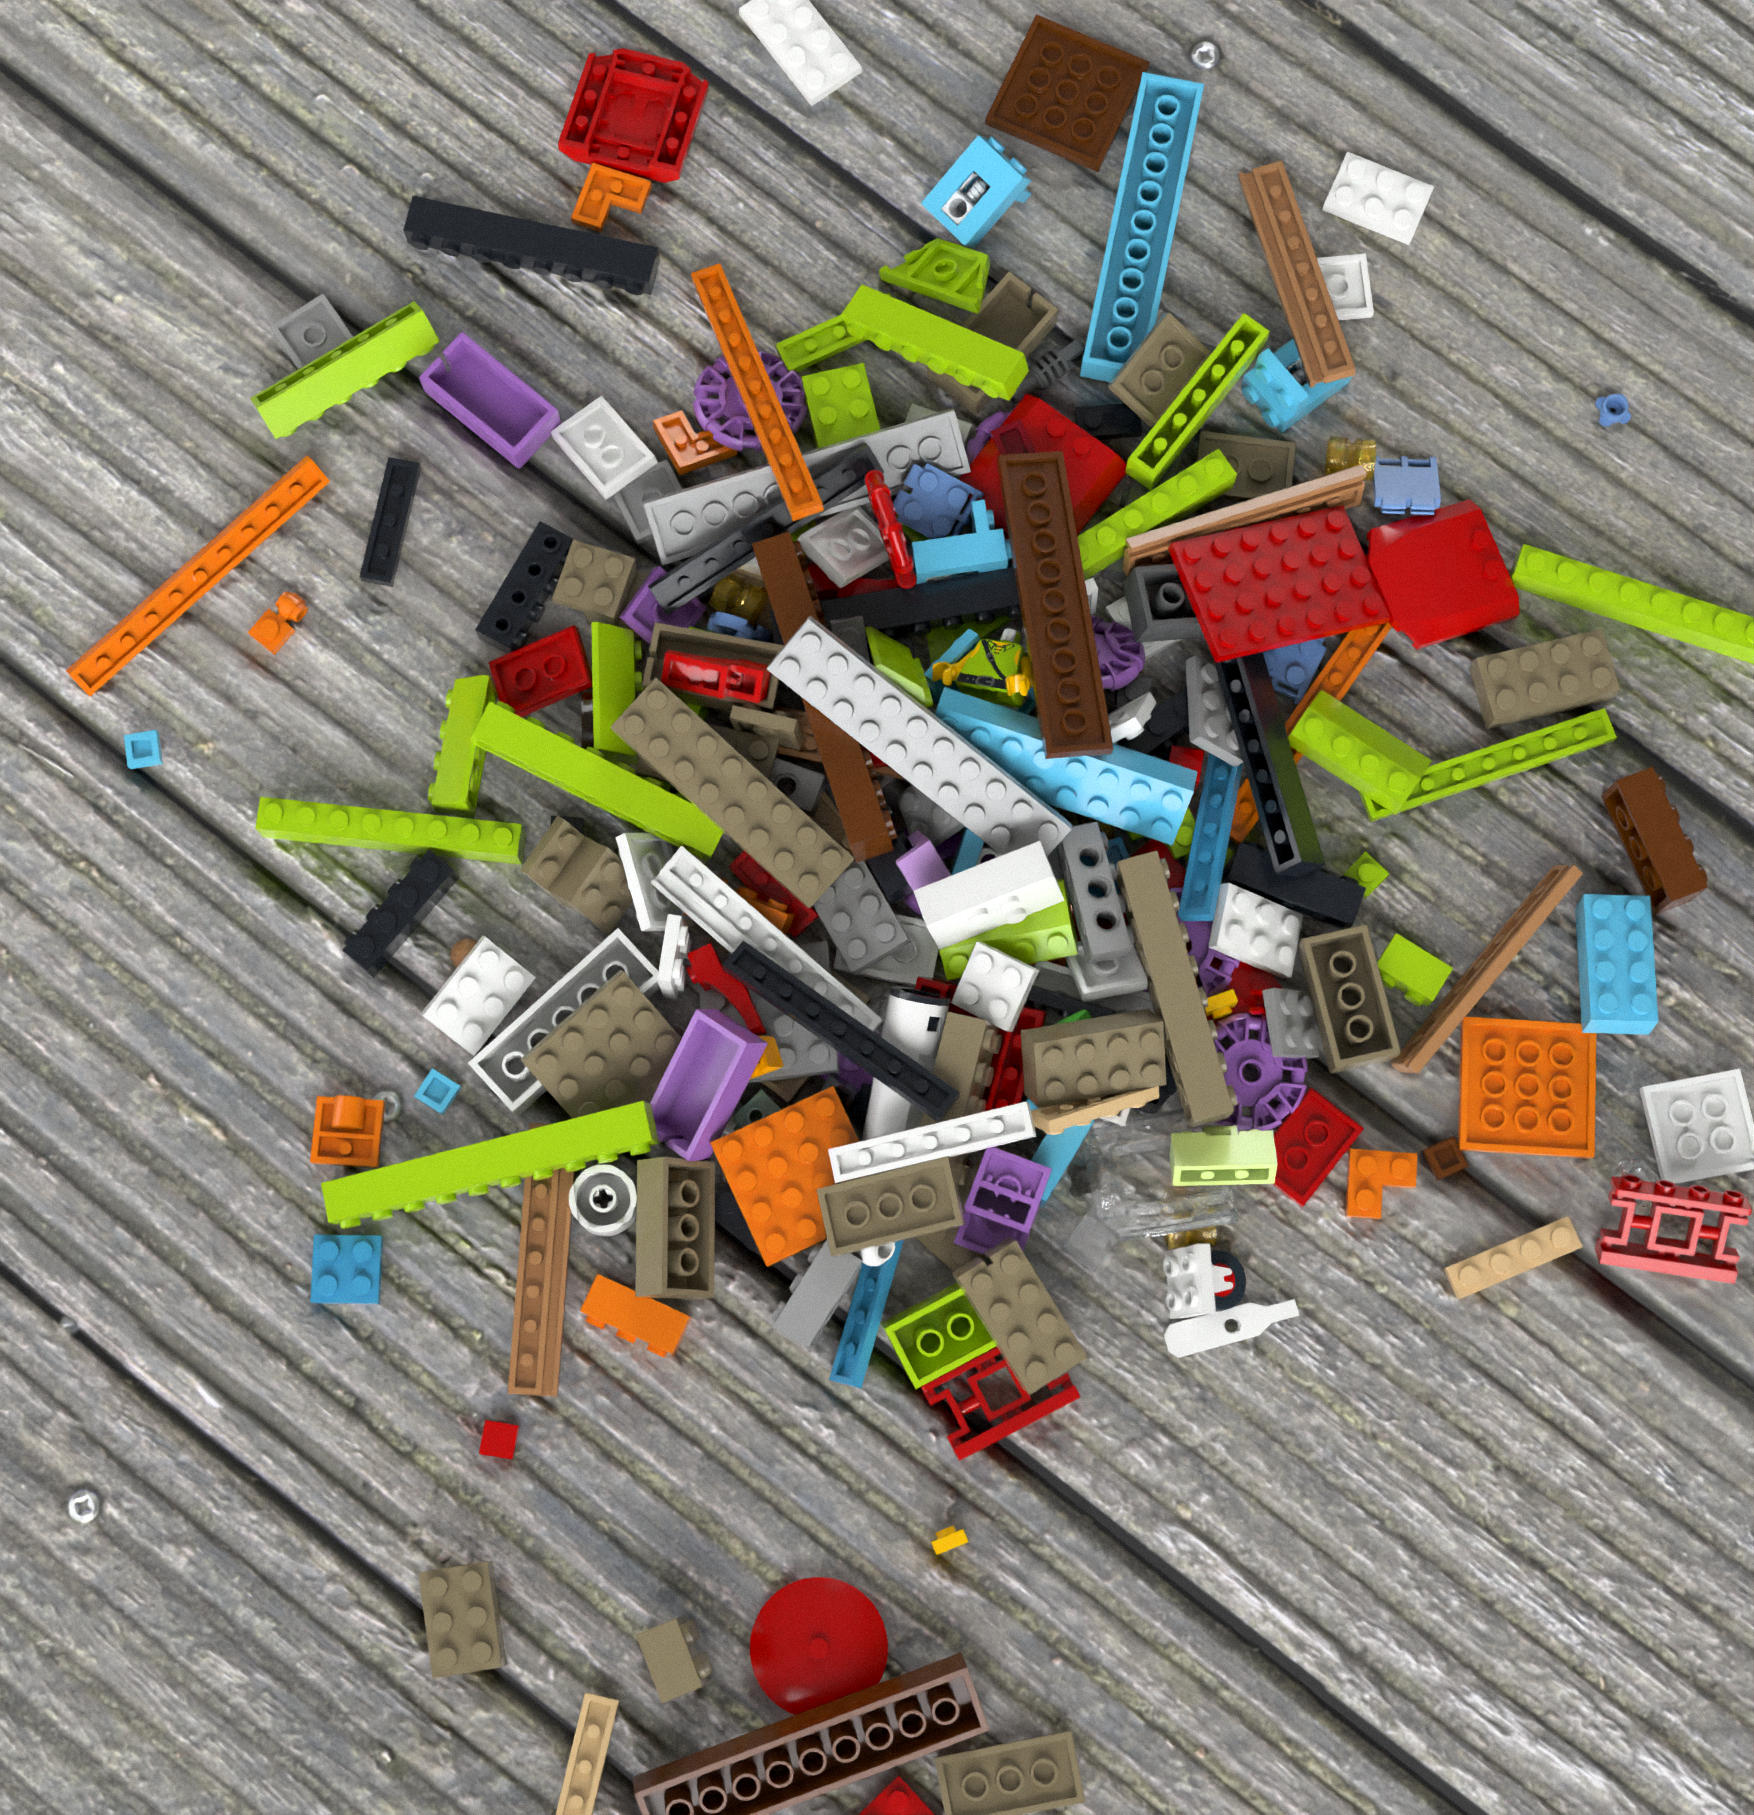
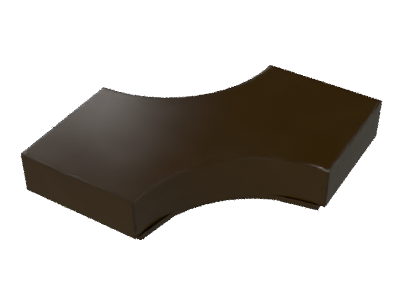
M593 687L582 692L581 748L585 750L587 747L594 748Z

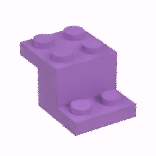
M995 1147L986 1148L964 1207L966 1225L959 1227L954 1244L984 1254V1252L1001 1241L1011 1237L1017 1241L1024 1252L1052 1168Z

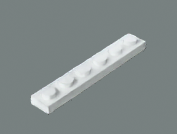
M1026 1101L828 1149L834 1180L835 1183L839 1184L947 1156L953 1157L1036 1137L1030 1106Z

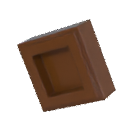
M1454 1136L1422 1150L1436 1181L1469 1166L1462 1151L1459 1150V1145Z

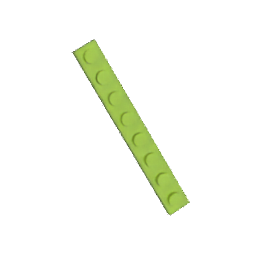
M1603 708L1429 766L1398 813L1613 742L1617 737L1606 709ZM1359 791L1370 822L1394 815V813Z

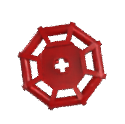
M871 470L865 475L864 480L870 504L875 517L878 519L879 533L897 583L904 589H910L916 584L917 579L912 571L914 564L906 547L907 543L902 530L903 527L901 522L898 523L897 514L890 496L889 487L883 484V474L878 470Z

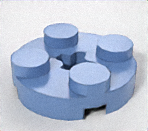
M712 612L707 624L708 632L770 643L773 635L771 631L760 625L757 626L755 631L754 627L748 624V620L723 612H716V614Z

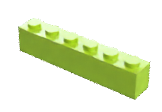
M861 284L842 313L847 331L853 337L860 340L863 338L870 340L884 351L893 350L900 353L910 362L915 363L918 361L923 363L937 374L946 373L953 376L965 386H976L993 398L999 396L1010 401L1029 371L1023 352Z
M413 301L251 397L250 400L274 438L287 437L292 435L299 425L308 420L314 421L323 416L325 410L331 406L347 402L351 399L352 394L358 390L374 386L379 382L380 377L385 374L401 370L406 366L407 361L415 356L428 354L440 340L423 310Z
M1243 313L1128 458L1125 473L1151 491L1265 347L1270 331Z
M1220 449L1215 450L1079 535L1078 543L1085 580L1124 556V550L1127 548L1126 538L1177 523L1232 489L1237 473Z

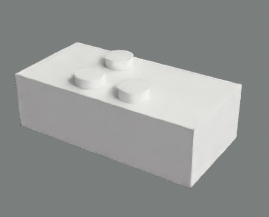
M1040 841L914 890L926 927L939 950L1004 924L1019 923L1027 915L1064 901Z

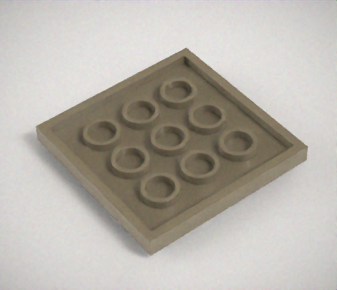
M620 970L525 1054L520 1061L573 1119L640 1101L650 1104L682 1038L626 973Z

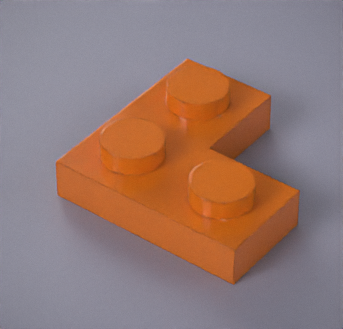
M592 163L572 213L571 221L573 224L602 233L612 205L642 214L652 189V183L649 180Z
M682 410L653 420V429L679 475L738 455V450L728 448L713 439L714 435L710 431H702L695 434Z
M1350 1148L1348 1150L1345 1217L1380 1219L1382 1186L1415 1188L1417 1153Z

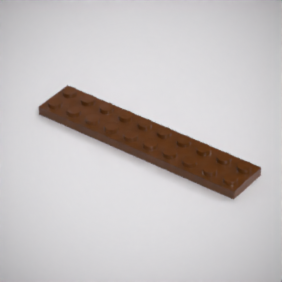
M1063 451L999 455L997 466L1045 759L1111 754L1114 748Z

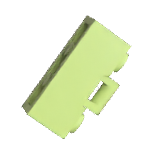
M1237 1125L1203 1126L1202 1132L1184 1131L1181 1133H1171L1169 1156L1173 1186L1275 1183L1277 1157L1273 1130L1261 1131L1253 1129L1239 1131L1238 1135Z

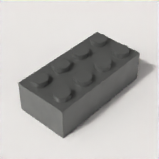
M1174 564L1138 566L1133 568L1123 582L1136 643L1204 637Z

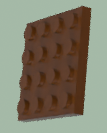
M1036 14L985 118V125L1099 172L1138 92L1142 72L1147 73L1150 62Z

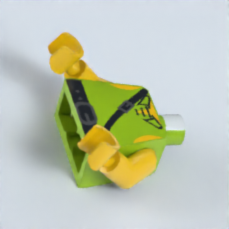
M1004 629L1000 641L980 640L972 651L956 663L937 662L932 666V681L936 682L942 679L944 685L950 686L952 681L955 680L961 693L998 705L1021 708L1024 696H1027L1028 690L1033 687L1029 657L1024 647L1020 645L1022 635L1013 629Z

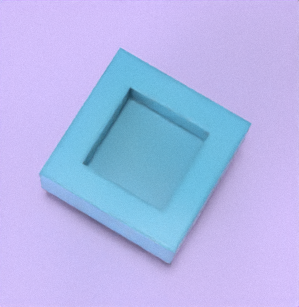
M157 730L124 735L127 766L130 769L163 764L160 737Z
M432 1068L414 1097L444 1116L462 1087Z

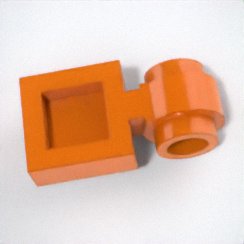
M284 592L276 602V607L279 608L278 615L268 608L247 633L275 655L295 633L293 627L288 623L293 620L299 622L308 612V607L305 605L306 601L296 593Z

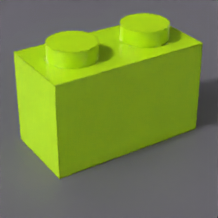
M1397 933L1390 939L1377 960L1383 986L1390 989L1396 987L1405 993L1404 998L1416 1006L1423 1004L1428 1007L1434 1001L1453 970L1451 966Z

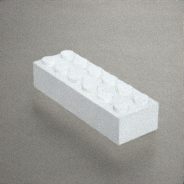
M619 928L468 1062L472 1069L516 1117L522 1114L547 1091L520 1059L618 971L622 970L647 999L660 989L657 982L658 970Z

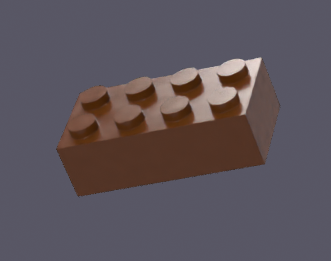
M1652 766L1616 780L1601 798L1646 896H1650L1651 909L1654 915L1692 901L1708 888L1706 884L1708 878L1703 866L1697 864L1693 856L1694 847L1690 837L1687 834H1683L1679 825L1680 816L1675 805L1670 804L1667 799L1664 779L1660 774H1656Z

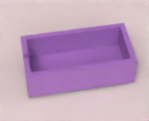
M461 332L443 351L450 371L447 373L443 360L437 357L419 377L424 392L520 469L551 436L550 432L562 424L558 410L471 338Z
M696 1009L650 1102L659 1141L667 1142V1147L687 1161L709 1160L713 1153L710 1142L721 1137L768 1043L718 1009Z

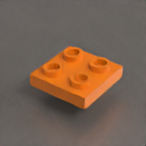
M337 1095L335 1097L317 1096L310 1163L379 1168L386 1102L384 1100H370L347 1095Z

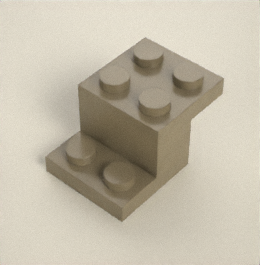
M573 539L552 600L553 603L584 612L590 625L591 622H601L631 629L619 616L649 574L638 571L635 558ZM634 631L636 639L647 642Z
M559 816L556 817L520 868L521 872L557 902L582 914L608 935L611 934L633 902L621 858L608 847L582 835L569 822Z

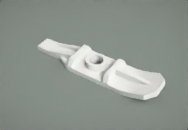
M1295 1299L1267 1307L1249 1302L1232 1307L1231 1309L1170 1324L1164 1337L1168 1351L1180 1358L1259 1336L1271 1323L1299 1316ZM1228 1319H1233L1237 1322V1330L1235 1332L1226 1330L1225 1322Z

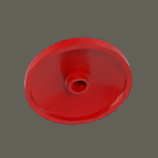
M804 1578L781 1588L764 1604L756 1617L751 1632L750 1659L757 1682L776 1705L794 1715L879 1684L887 1663V1633L877 1608L859 1589L834 1578Z

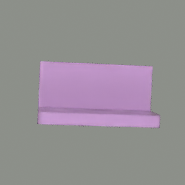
M917 830L907 837L913 848L896 860V864L913 892L916 889L951 876L931 841Z

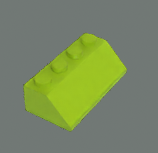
M591 622L594 749L602 752L605 755L604 759L615 765L617 762L626 765H637L639 755L611 730V725L637 698V691H643L642 672H637V660H642V641H636L634 630L601 622Z
M872 626L865 627L874 667L926 708L932 707V697L920 659H913L910 648Z
M479 675L455 679L453 689H448L446 696V708H449L448 719L442 720L440 727V739L444 740L442 750L436 752L434 759V770L437 771L436 782H431L428 790V802H432L431 805L436 813L469 818L475 817L487 751L470 743V740L489 701L496 704L497 692L490 676Z
M1323 690L1318 693L1288 737L1290 746L1395 815L1432 762L1423 754Z
M1064 879L1057 880L1064 898L1063 902L1027 915L1019 923L1004 924L939 950L947 980L962 978L976 942H983L1026 964L1077 955L1078 937Z
M957 1282L880 1323L915 1389L996 1347Z

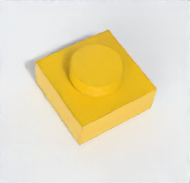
M1234 989L1208 997V1007H1205L1206 1017L1212 1015L1213 1020L1231 1014V1008L1235 1007L1238 1002Z
M953 1525L936 1532L937 1540L932 1541L931 1544L935 1554L938 1555L967 1543L968 1539L964 1529L956 1531Z

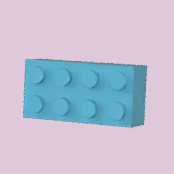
M1583 894L1575 907L1582 1033L1649 1035L1659 1022L1650 896Z

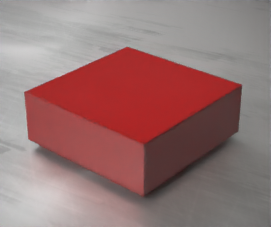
M485 1420L479 1454L514 1460L520 1426Z

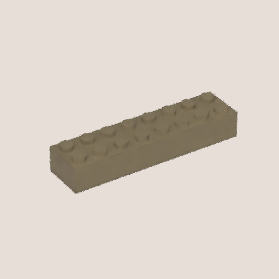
M657 678L645 688L611 725V730L807 909L811 908L855 859Z
M1153 851L1120 860L1116 866L1117 886L1125 902V913L1128 924L1133 931L1138 958L1148 980L1147 989L1154 1013L1163 1020L1164 1046L1188 1129L1227 1119L1234 1112V1105H1237V1099L1233 1086H1226L1224 1073L1227 1072L1226 1061L1222 1052H1216L1214 1040L1218 1039L1216 1027L1213 1020L1207 1021L1205 1007H1208L1206 993L1203 987L1198 988L1195 975L1199 974L1194 955L1188 956L1186 950V943L1189 942L1188 932L1184 922L1178 923L1176 910L1180 909L1175 891H1169L1167 878H1170V872L1166 859H1160L1158 852Z

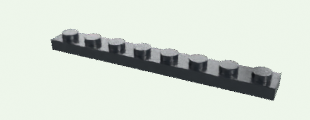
M864 443L812 477L823 503L824 511L793 521L782 497L648 585V588L665 614L669 615L754 559L756 556L752 543L786 532L793 533L865 485V475L869 471L878 470L884 473V470L869 445Z
M744 940L722 965L723 971L938 1123L959 1099V1091Z

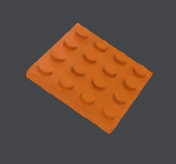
M1465 1016L1460 1026L1459 1150L1594 1158L1596 1033H1582V1024Z
M834 1086L710 1142L766 1267L827 1240L816 1189L837 1184L834 1180L828 1149L859 1142Z

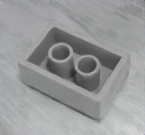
M828 1240L823 1245L820 1243L815 1245L807 1259L808 1263L811 1264L805 1274L802 1272L797 1274L789 1288L790 1292L793 1293L787 1304L781 1301L771 1316L772 1321L775 1322L772 1326L774 1331L808 1353L863 1266L862 1260L851 1253L831 1257Z

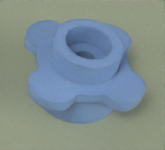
M1612 394L1606 398L1599 397L1595 402L1596 408L1600 411L1601 417L1599 422L1602 426L1609 427L1612 423L1620 422L1621 424H1626L1629 422L1631 415L1627 412L1628 402L1623 394ZM1614 408L1616 412L1612 413L1610 409Z

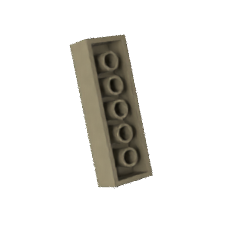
M947 1012L933 1074L959 1091L960 1097L940 1122L985 1112L986 1100H982L985 1086L990 1087L992 1083L994 1068L990 1067L993 1054H998L1002 1041V1035L998 1034L999 1028L987 1020ZM923 1112L920 1127L938 1123ZM969 1153L951 1157L959 1193L961 1185L965 1186L969 1178L970 1166H967Z

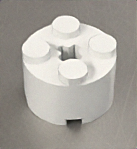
M595 1165L585 1169L575 1180L569 1192V1206L575 1219L587 1231L599 1236L616 1235L625 1231L636 1219L637 1188L624 1171L612 1165ZM603 1193H607L610 1198H613V1201L608 1202L607 1208H603L597 1203L598 1200L602 1199Z

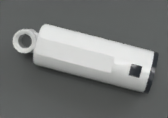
M891 987L881 1037L933 1073L950 998L942 994L915 988ZM873 1077L861 1141L919 1128L923 1111Z

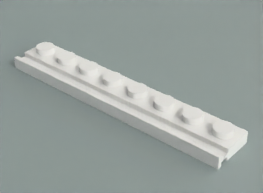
M681 846L660 870L658 876L650 882L729 952L733 953L744 940L873 1032L883 1022L879 1015L685 847Z

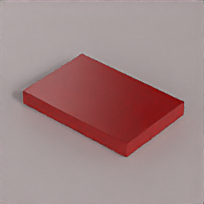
M575 625L488 662L499 701L513 707L516 710L514 714L520 717L593 687L592 672L579 628Z
M1310 1087L1303 1096L1299 1106L1292 1114L1290 1113L1274 1133L1277 1170L1275 1183L1272 1185L1302 1208L1364 1128Z

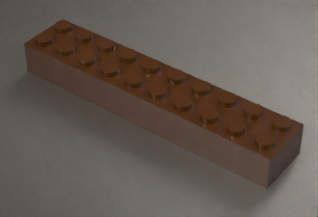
M786 532L752 543L784 645H786L809 616H812L828 629L800 542H793L790 532ZM802 698L856 863L894 851L891 840L896 839L897 835L889 811H881L887 808L879 781L878 779L871 781V779L877 778L869 750L864 749L865 747Z
M960 1652L633 1776L634 1795L642 1815H769L990 1731L967 1665Z

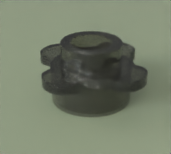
M1090 1162L1087 1166L1081 1167L1074 1164L1068 1168L1067 1175L1071 1178V1188L1069 1191L1073 1197L1079 1198L1090 1193L1096 1196L1101 1193L1103 1186L1099 1183L1098 1173L1100 1172L1098 1164ZM1083 1177L1088 1178L1087 1183L1082 1182Z

